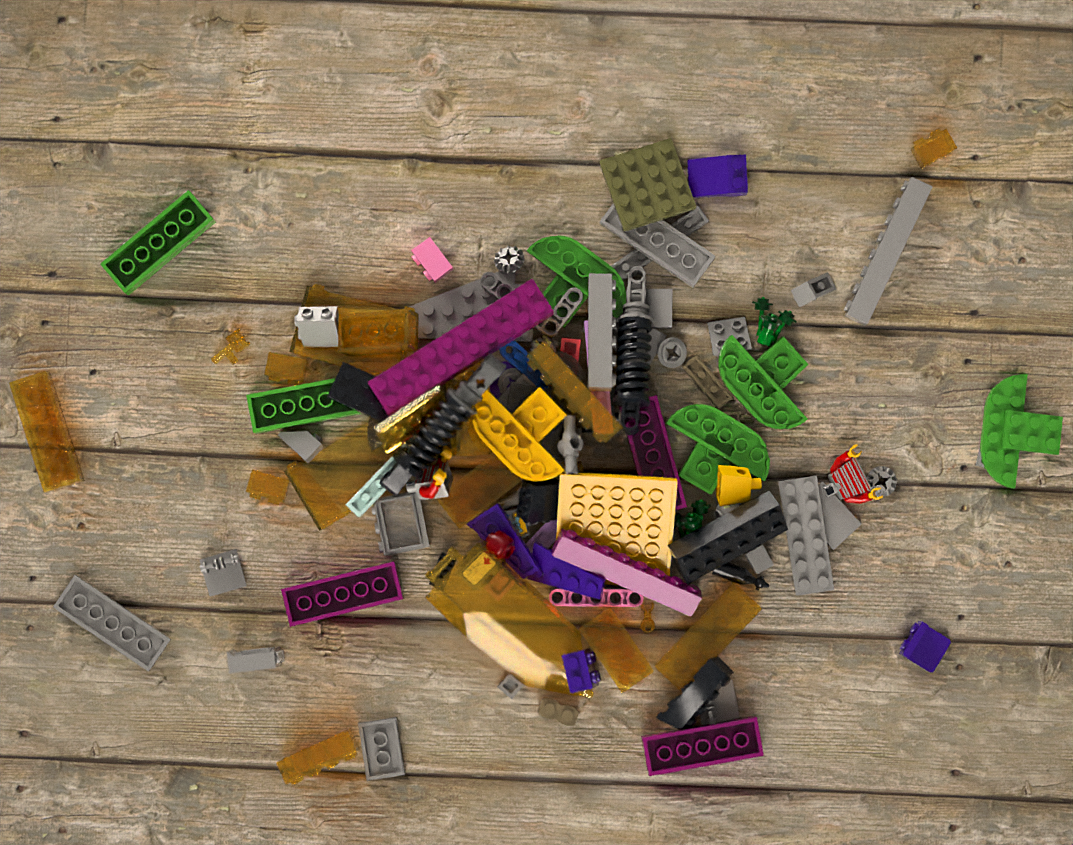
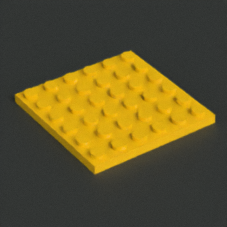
M561 473L556 539L562 529L572 530L580 537L590 538L598 545H606L616 553H624L630 559L642 561L648 567L660 569L670 576L671 553L668 545L673 541L677 478ZM605 579V584L618 585Z

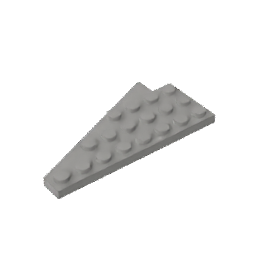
M501 271L494 273L514 289L523 285L515 284L516 271L513 273ZM487 277L484 280L486 286H492L495 283L492 277ZM478 279L381 317L380 338L437 339L498 299L484 290L481 285V279ZM503 288L500 290L499 295L504 297L510 291ZM533 328L514 341L533 342Z

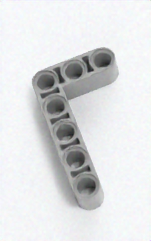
M486 272L481 277L483 289L498 300L502 298L499 295L501 289L506 288L510 292L515 290L492 272ZM492 277L495 283L492 286H486L484 284L485 278ZM570 288L553 309V316L541 322L535 328L546 336H556L581 304L582 292L578 288ZM570 293H577L579 300L577 302L570 301L568 298ZM565 308L568 314L566 317H559L557 310ZM548 323H553L556 325V330L549 333L546 331L545 326Z

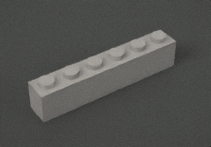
M589 274L588 391H611L612 386H616V374H612V367H616V355H612V348H616V336H612V329H616V317H612V310H616V299L612 298V291H616V280H612V274Z

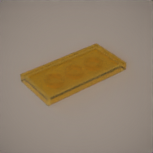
M438 384L374 427L382 448L386 453L391 452L411 438L413 432H420L418 426L420 424L425 426L428 424L425 418L427 416L432 419L434 418L432 410L434 408L439 411L441 410V407L438 405L440 401L447 403L443 390Z

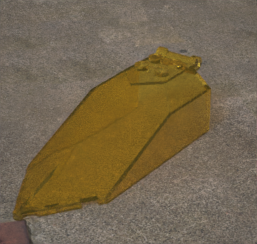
M481 539L464 557L454 547H451L448 550V554L431 571L429 570L425 574L426 578L436 585L425 598L467 639L524 685L573 696L593 697L594 692L592 689L570 694L561 656L583 650L581 632L526 579H522L504 559H497L486 548V541ZM455 558L458 563L440 580L437 575Z

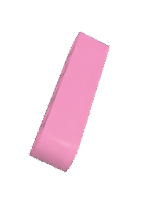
M559 588L552 590L549 594V601L554 606L637 607L642 604L644 599L639 594V602L631 603L629 596L634 592L629 589H603L602 598L599 603H593L591 598L582 595L581 602L574 603L571 600V595L574 592ZM614 592L620 594L621 599L618 603L610 601V595ZM553 593H562L563 600L560 603H555L552 600Z

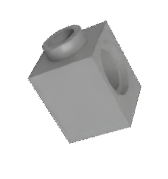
M759 545L744 554L755 574H759L774 565L763 545Z

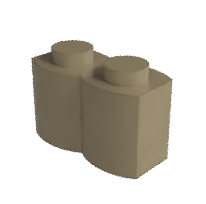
M547 697L542 698L538 713L547 719H557L560 723L567 726H575L579 711L575 707L568 704H560L555 699Z

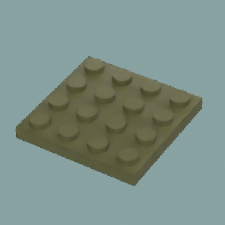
M671 138L599 161L624 232L696 209L694 198Z

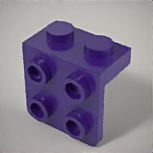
M923 621L915 622L909 631L911 633L909 638L902 642L899 654L932 673L950 646L951 641L930 628Z
M587 648L582 651L561 655L570 694L599 686L601 677L599 670L595 669L596 655L594 651L591 652V649Z

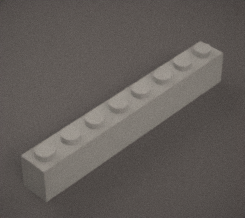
M913 177L908 181H904L900 189L903 193L900 198H896L892 206L895 210L892 215H888L884 223L887 227L884 232H880L876 240L879 244L876 250L872 249L868 257L871 261L868 267L864 266L860 276L863 278L860 284L856 283L852 293L855 295L852 301L848 300L845 305V317L864 326L868 324L932 186Z

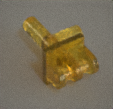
M240 329L225 337L229 344L211 358L214 364H217L224 357H227L232 365L239 361L232 351L235 350L236 353L243 352L250 345L249 341L246 342L245 336L239 333Z

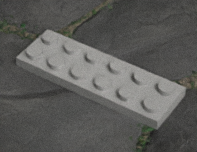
M612 204L600 220V224L692 288L695 287L716 257L664 220L624 232L614 204Z
M817 476L778 481L783 515L788 527L786 534L796 596L834 590Z
M74 575L53 606V608L148 672L171 640L168 636L77 575Z

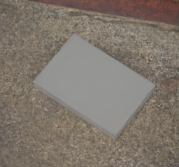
M821 482L818 487L827 544L834 550L861 523L835 494L828 498L825 496L822 487L826 486V484Z
M397 717L358 723L366 780L405 775Z

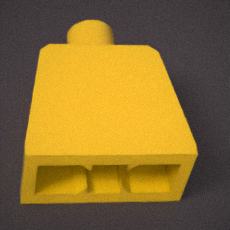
M718 465L716 498L719 506L749 501L751 490L762 488L761 478H752L748 468Z

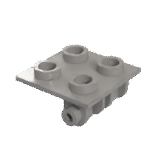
M745 317L707 322L712 344V355L719 356L724 342L730 335H733L746 351L752 350Z
M237 549L199 560L201 564L200 570L204 575L210 597L247 586Z
M733 680L725 687H721L718 691L720 693L719 696L707 704L708 709L700 715L702 725L740 718Z

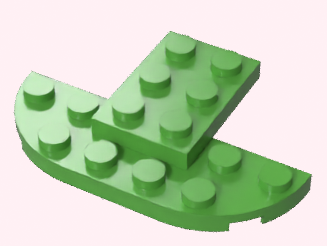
M550 236L536 241L526 250V252L557 274L543 292L552 309L555 308L570 288H578L582 292L581 304L563 328L567 326L588 298L589 274H612V280H616V291H612V298L616 299V310H612V316L617 319L622 315L623 305L626 303V291L622 278L613 267L581 243L566 236ZM573 292L569 294L568 298L572 302H577L579 295ZM565 308L557 310L559 317H566L568 314Z
M730 335L724 342L719 354V373L725 386L748 412L761 424L774 429L794 428L808 419L782 391L808 365L785 337L781 336L755 361L735 337Z
M1026 374L1007 377L993 387L987 396L983 414L980 442L981 462L985 467L984 469L987 470L995 482L1012 489L1016 487L1019 451L1059 455L1063 417L1024 412L1028 376Z
M703 404L688 405L674 412L665 424L696 441L678 476L702 491L712 495L717 486L718 465L729 466L730 462L738 467H746L753 476L761 478L762 481L766 480L770 467V458L765 442L754 430L719 409Z

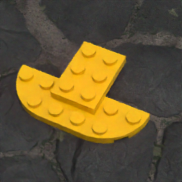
M541 387L512 414L488 389L481 395L483 397L482 401L475 404L478 413L474 414L472 419L476 433L514 474L526 480L545 481L555 478L565 471L539 442L567 414Z

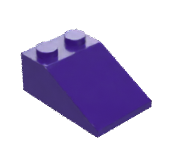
M746 154L687 160L688 185L693 198L747 195Z

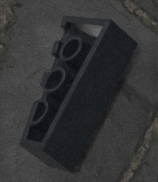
M718 656L710 658L693 676L695 681L687 683L680 690L683 694L672 699L667 704L670 708L663 713L660 712L656 718L679 730L687 727L690 729L697 722L696 717L699 714L702 715L708 709L707 704L719 696L720 693L718 691L721 687H725L731 681L730 676L734 671Z

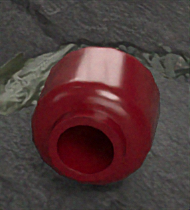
M501 530L495 533L492 532L486 538L487 551L497 559H507L513 554L515 550L514 540Z

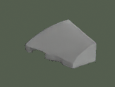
M647 289L646 304L650 307L648 316L654 319L653 328H672L673 289Z

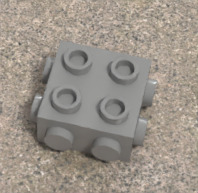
M337 306L299 307L298 315H295L294 322L295 326L298 327V338L302 340L303 347H341L344 332Z

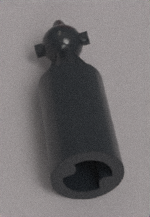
M730 562L712 571V575L739 585L754 584L758 591L763 587H769L763 575L755 578L746 568Z

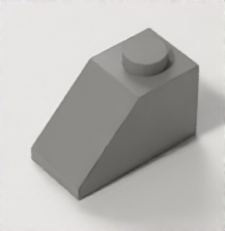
M827 272L792 289L791 292L798 306L802 307L836 290V287Z
M308 431L280 432L278 434L308 464L324 448L321 444L323 440L315 432L312 435Z

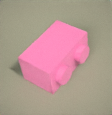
M431 237L412 250L414 254L412 259L417 266L420 264L425 269L423 274L429 281L433 280L436 283L453 270V267Z

